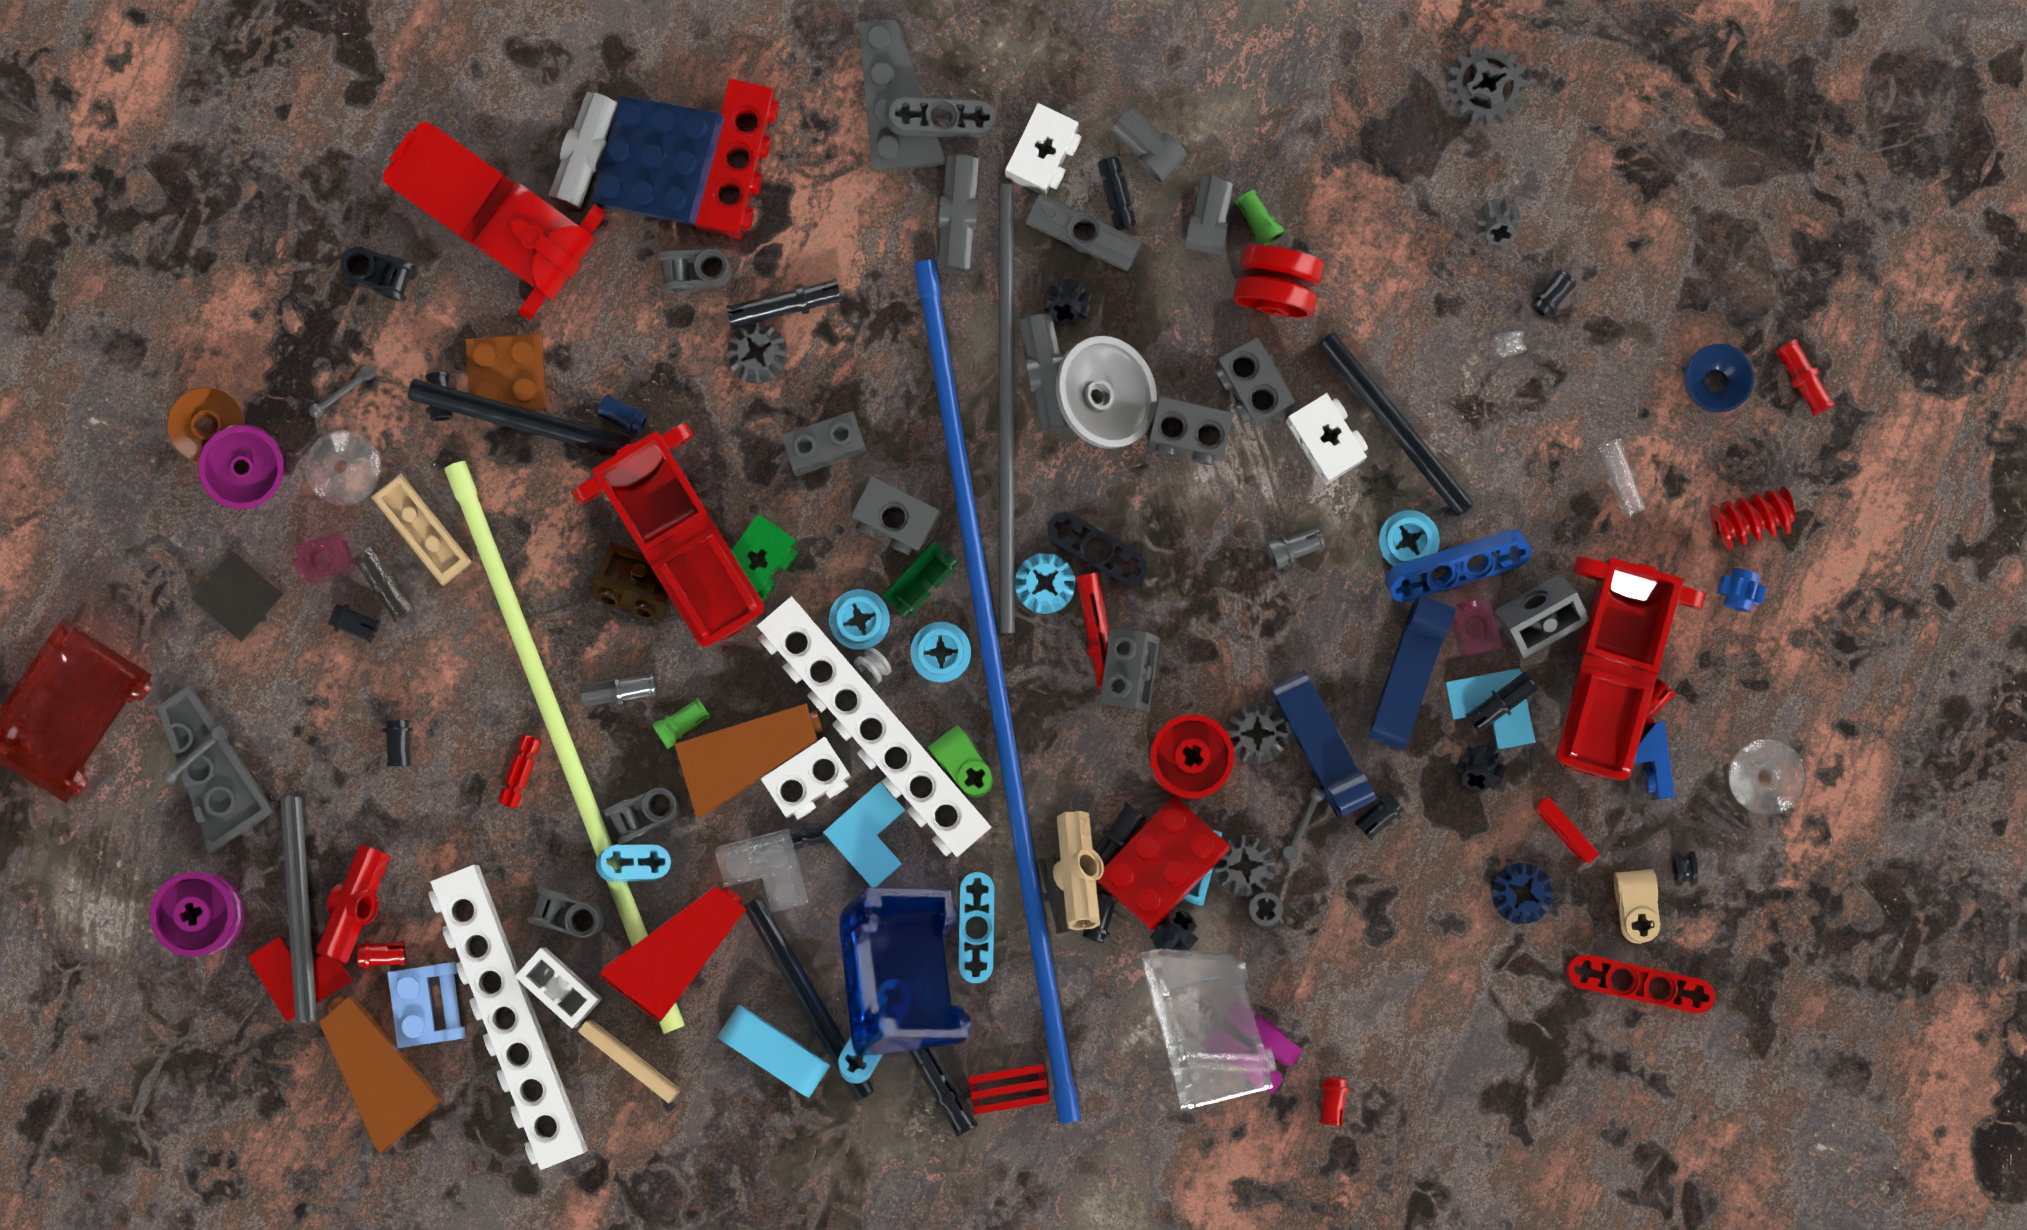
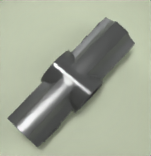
M956 154L947 156L945 166L944 196H941L938 229H941L938 269L948 272H970V265L972 264L973 232H976L979 204V199L976 198L979 158L971 157L970 155Z
M1039 194L1026 221V225L1069 244L1075 251L1088 253L1126 272L1132 266L1142 244V241L1100 222L1094 215L1086 212L1081 213L1042 194ZM1079 225H1088L1093 229L1095 235L1090 240L1082 241L1075 237L1073 231Z
M1037 314L1020 319V328L1027 354V359H1025L1031 393L1034 392L1041 430L1054 431L1069 427L1060 411L1056 397V375L1060 362L1063 359V353H1059L1053 318L1051 314Z

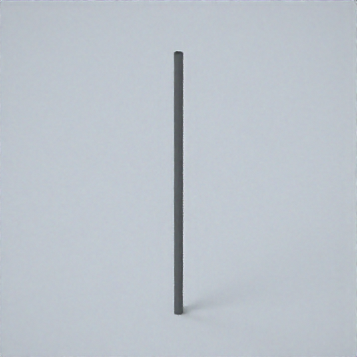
M1000 184L999 634H1014V185Z

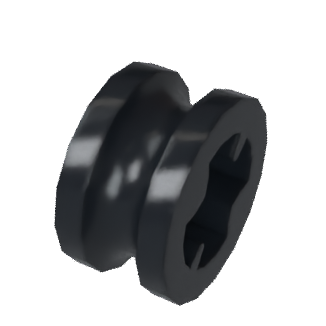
M1689 851L1686 856H1682L1680 852L1673 853L1672 872L1676 886H1682L1685 881L1689 882L1690 885L1697 884L1698 864L1694 851Z

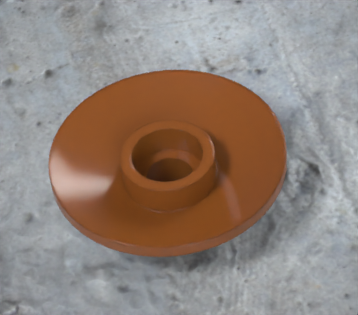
M200 387L184 393L175 401L168 415L167 429L174 447L186 458L198 462L204 445L217 431L230 425L245 424L240 406L229 394L216 388ZM200 418H211L213 422L211 428L208 430L200 429L198 427Z

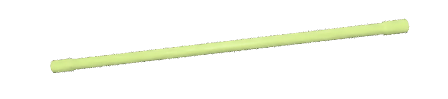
M466 461L453 463L444 468L455 499L459 502L592 846L598 857L603 850L613 846L481 508L477 497V489ZM613 854L612 858L606 861L607 866L613 867L614 873L617 872V869L621 868L620 862L616 860V854ZM606 881L633 947L648 936L629 885L627 882ZM676 1002L660 1022L663 1034L685 1026Z

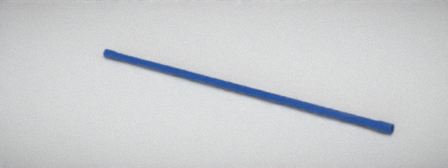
M923 260L914 263L918 294L922 300L1054 1081L1053 1093L1058 1123H1070L1080 1121L1081 1115L1077 1091L1072 1079L940 300V282L936 260Z

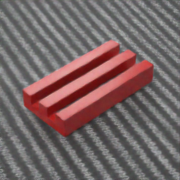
M1549 797L1542 798L1533 806V810L1581 863H1591L1600 855Z
M1044 1063L968 1076L974 1115L1050 1102ZM1034 1073L1038 1074V1080L983 1090H978L977 1083ZM1038 1088H1040L1041 1095L985 1105L980 1104V1098Z

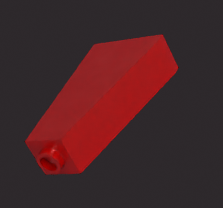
M715 886L605 966L598 977L660 1023L745 912L746 908L740 905L743 899L728 887H724L721 890Z

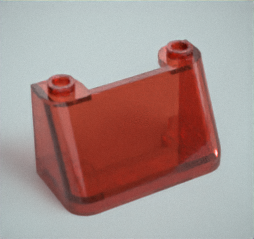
M65 617L55 627L0 708V764L67 803L72 795L74 797L78 796L85 787L88 777L84 776L86 770L84 764L125 703L131 704L135 699L141 701L148 694L152 686L150 681L153 676L152 673L82 626Z

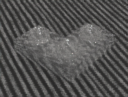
M789 828L715 847V855L725 887L762 878L772 913L809 903V897Z

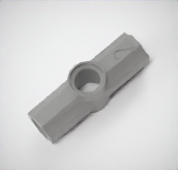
M595 92L586 93L574 128L568 130L560 152L561 163L549 193L550 199L570 208H581L593 172L599 170L607 145L606 137L618 106L616 101Z

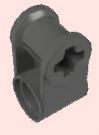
M717 249L670 250L658 254V261H661L663 265L664 284L660 286L662 293L678 294L693 290L720 288L729 283L732 277L733 269L731 263ZM710 261H721L723 267L717 276L709 277L705 275V267Z
M655 788L604 810V814L606 817L611 818L620 837L617 840L618 844L625 845L675 819L680 812L681 802L674 791L665 788ZM661 794L667 796L671 804L670 810L664 816L657 815L652 807L654 799Z
M538 885L537 892L539 897L533 915L528 916L527 923L581 938L595 937L602 931L605 919L603 912L598 907L571 898L568 894ZM588 910L593 916V925L589 930L583 932L577 927L576 917L581 911Z

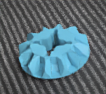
M1405 510L1387 519L1381 528L1378 543L1383 558L1394 567L1398 564L1437 553L1440 538L1436 525L1428 516L1418 511ZM1399 527L1406 531L1408 535L1418 534L1419 532L1423 533L1414 543L1418 555L1411 551L1409 547L1396 550L1395 547L1403 539L1402 531Z
M1038 553L1025 560L1019 567L1015 577V590L1022 604L1031 611L1041 614L1054 613L1064 608L1071 600L1075 590V576L1068 562L1055 554ZM1034 571L1038 574L1041 573L1044 577L1049 574L1052 575L1055 571L1058 573L1052 582V586L1055 588L1054 591L1057 593L1056 596L1052 592L1049 593L1046 589L1041 592L1038 591L1035 595L1032 594L1038 585L1036 575L1033 573Z
M856 589L842 594L834 602L830 610L829 624L832 634L840 644L853 650H863L869 647L872 648L884 639L890 626V616L885 602L877 594L868 590ZM855 604L863 615L876 614V616L871 617V620L865 622L866 635H863L857 626L848 625L844 627L843 625L849 623V620L854 618L853 605Z
M934 622L923 627L915 635L910 650L911 660L917 672L927 680L940 683L948 682L958 678L968 667L971 658L970 642L966 634L959 627L948 622ZM938 636H942L945 648L952 649V651L958 650V653H952V655L945 657L942 669H940V663H938L935 656H930V654L924 655V652L936 649L937 642H939Z

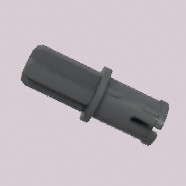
M653 672L625 678L615 675L613 680L582 684L579 689L581 703L586 707L618 702L619 705H623L625 700L657 696Z

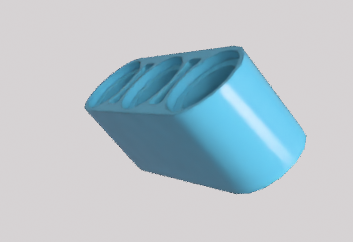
M740 1004L736 1006L717 1035L721 1041L808 1098H810L831 1066L821 1057Z

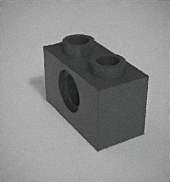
M871 476L851 518L857 523L855 529L873 539L876 538L877 534H880L891 540L889 544L891 548L909 556L911 551L917 554L921 553L940 516V510ZM897 509L905 515V520L900 527L889 528L884 524V515L889 510Z
M1561 574L1494 610L1508 641L1523 658L1530 656L1591 622L1577 591Z

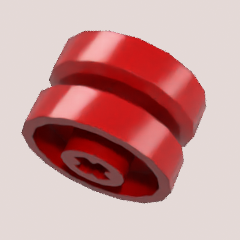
M1246 245L1242 250L1239 267L1249 276H1244L1236 281L1232 300L1242 307L1269 315L1298 319L1311 318L1314 316L1318 297L1309 288L1321 283L1325 264L1322 260L1312 255L1296 250L1270 245Z
M1182 715L1170 720L1157 732L1149 749V768L1155 782L1166 793L1174 795L1179 799L1198 800L1213 794L1228 780L1234 766V747L1229 734L1217 721L1203 715ZM1187 751H1194L1197 754L1198 761L1196 764L1188 765L1184 762L1186 759L1184 754Z

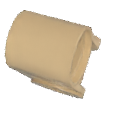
M1654 869L1615 872L1614 890L1619 908L1622 935L1626 940L1635 944L1653 940L1660 931L1658 885ZM1638 916H1640L1642 922H1648L1649 929L1643 931V936H1640L1639 930L1632 929V923L1638 921Z

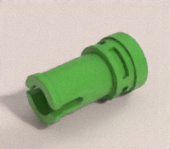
M1255 190L1245 193L1234 202L1252 229L1251 234L1255 236L1257 245H1271L1285 234L1282 226L1276 223L1275 217L1269 215Z
M697 697L693 702L670 717L667 714L664 716L665 719L657 720L651 725L666 748L669 749L677 743L676 740L683 739L682 735L711 717Z

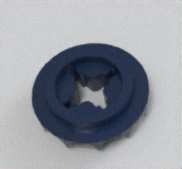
M1516 863L1507 866L1497 875L1492 885L1491 894L1493 904L1503 918L1517 924H1528L1539 920L1550 909L1554 892L1550 878L1539 867L1527 863ZM1531 879L1528 892L1537 901L1523 900L1521 904L1514 908L1517 903L1515 901L1517 894L1513 892L1512 888L1508 887L1509 884L1522 887Z

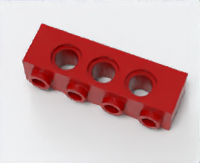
M729 78L720 113L725 119L695 223L698 231L738 240L742 239L744 230L750 231L754 216V209L749 208L752 194H759L763 173L758 172L760 159H767L771 145V137L766 136L769 122H776L780 107V101L775 100L773 88ZM744 117H753L758 121L757 126L750 132H743L737 128L739 121ZM741 152L749 156V160L744 167L734 168L729 165V159L735 153ZM733 188L740 192L738 201L733 204H724L720 201L721 194L726 189Z

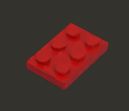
M1173 795L1104 867L1102 877L1096 881L1152 931L1230 850V846Z

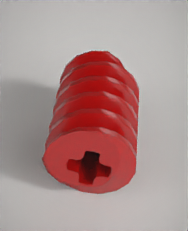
M1785 486L1779 489L1778 494L1771 489L1765 492L1764 498L1756 493L1750 496L1749 502L1744 497L1736 499L1734 505L1729 501L1721 503L1720 510L1715 505H1711L1709 508L1713 530L1718 540L1724 543L1727 550L1733 548L1734 537H1737L1742 546L1747 545V534L1749 533L1753 535L1756 542L1762 541V530L1765 529L1772 539L1776 538L1777 526H1781L1786 535L1791 534V523L1795 520L1793 499L1788 488Z

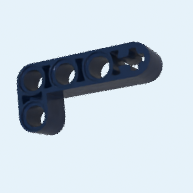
M1421 595L1413 601L1369 729L1368 739L1403 751L1405 750L1441 644L1447 638L1456 612L1455 607Z
M1305 670L1271 686L1270 691L1316 780L1320 787L1323 788L1325 797L1338 819L1344 818L1376 801L1377 798L1364 772L1361 769L1358 770Z

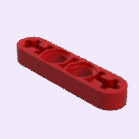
M1585 954L1572 957L1566 966L1568 981L1580 989L1689 1013H1704L1715 1002L1713 987L1702 979ZM1584 960L1588 961L1589 969L1602 971V963L1607 964L1608 967L1603 975L1604 987H1598L1601 979L1595 977H1586L1584 983L1580 982V975L1574 973L1575 966H1582ZM1620 968L1627 970L1632 977L1630 987L1624 991L1615 989L1611 983L1612 974ZM1662 977L1669 984V992L1662 999L1653 998L1649 992V984L1653 978ZM1677 980L1683 982L1679 989L1695 991L1696 985L1700 986V993L1706 995L1705 1001H1700L1696 1007H1693L1692 999L1678 996V1004H1674L1673 1000L1678 992Z

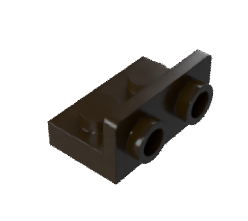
M610 542L595 574L592 596L606 606H618L634 612L642 619H654L663 622L670 597L645 556L640 552Z

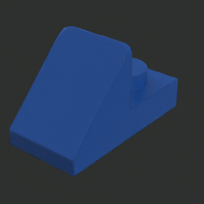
M1665 721L1653 723L1641 735L1634 764L1648 763L1649 770H1644V785L1646 792L1652 793L1653 800L1675 797Z

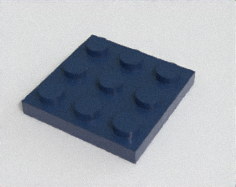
M621 95L591 203L602 208L695 225L725 117L717 112Z

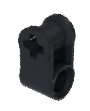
M359 246L347 249L340 260L341 270L350 282L401 303H404L406 300L404 292L411 273H416L418 268L405 260L383 255ZM357 258H366L369 261L366 272L360 275L352 274L350 268L353 261Z

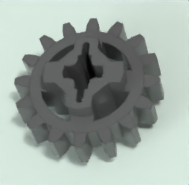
M1489 43L1484 44L1481 53H1478L1472 46L1467 52L1468 59L1459 55L1455 60L1459 68L1451 67L1447 75L1454 79V81L1447 82L1445 90L1455 93L1448 103L1449 105L1459 104L1461 106L1457 113L1459 118L1466 113L1470 114L1471 125H1474L1478 118L1483 119L1485 127L1491 125L1493 118H1496L1500 125L1504 124L1506 121L1505 112L1515 116L1519 111L1515 103L1523 104L1527 96L1519 92V90H1524L1529 85L1528 80L1519 78L1526 68L1525 66L1515 67L1513 65L1517 57L1515 53L1508 58L1504 57L1503 46H1500L1496 53L1491 52ZM1489 63L1495 64L1501 67L1502 69L1490 66ZM1470 68L1472 82L1467 83L1463 87L1464 73ZM1483 79L1486 84L1496 83L1491 92L1487 87L1482 89L1479 87ZM1511 84L1510 97L1504 103L1502 89ZM1472 102L1482 104L1485 106V108L1478 107L1474 105Z

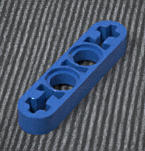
M1509 530L1398 564L1388 571L1385 577V584L1393 599L1399 602H1409L1415 600L1419 595L1425 597L1518 568L1529 560L1531 547L1520 531ZM1514 546V552L1510 553V547ZM1495 551L1497 558H1494L1491 552ZM1485 555V559L1481 564L1473 567L1467 566L1469 559L1473 556ZM1449 566V570L1444 576L1439 578L1431 577L1433 570L1437 567ZM1420 574H1423L1425 578L1424 581L1421 580L1419 576ZM1407 579L1406 585L1402 586V581Z

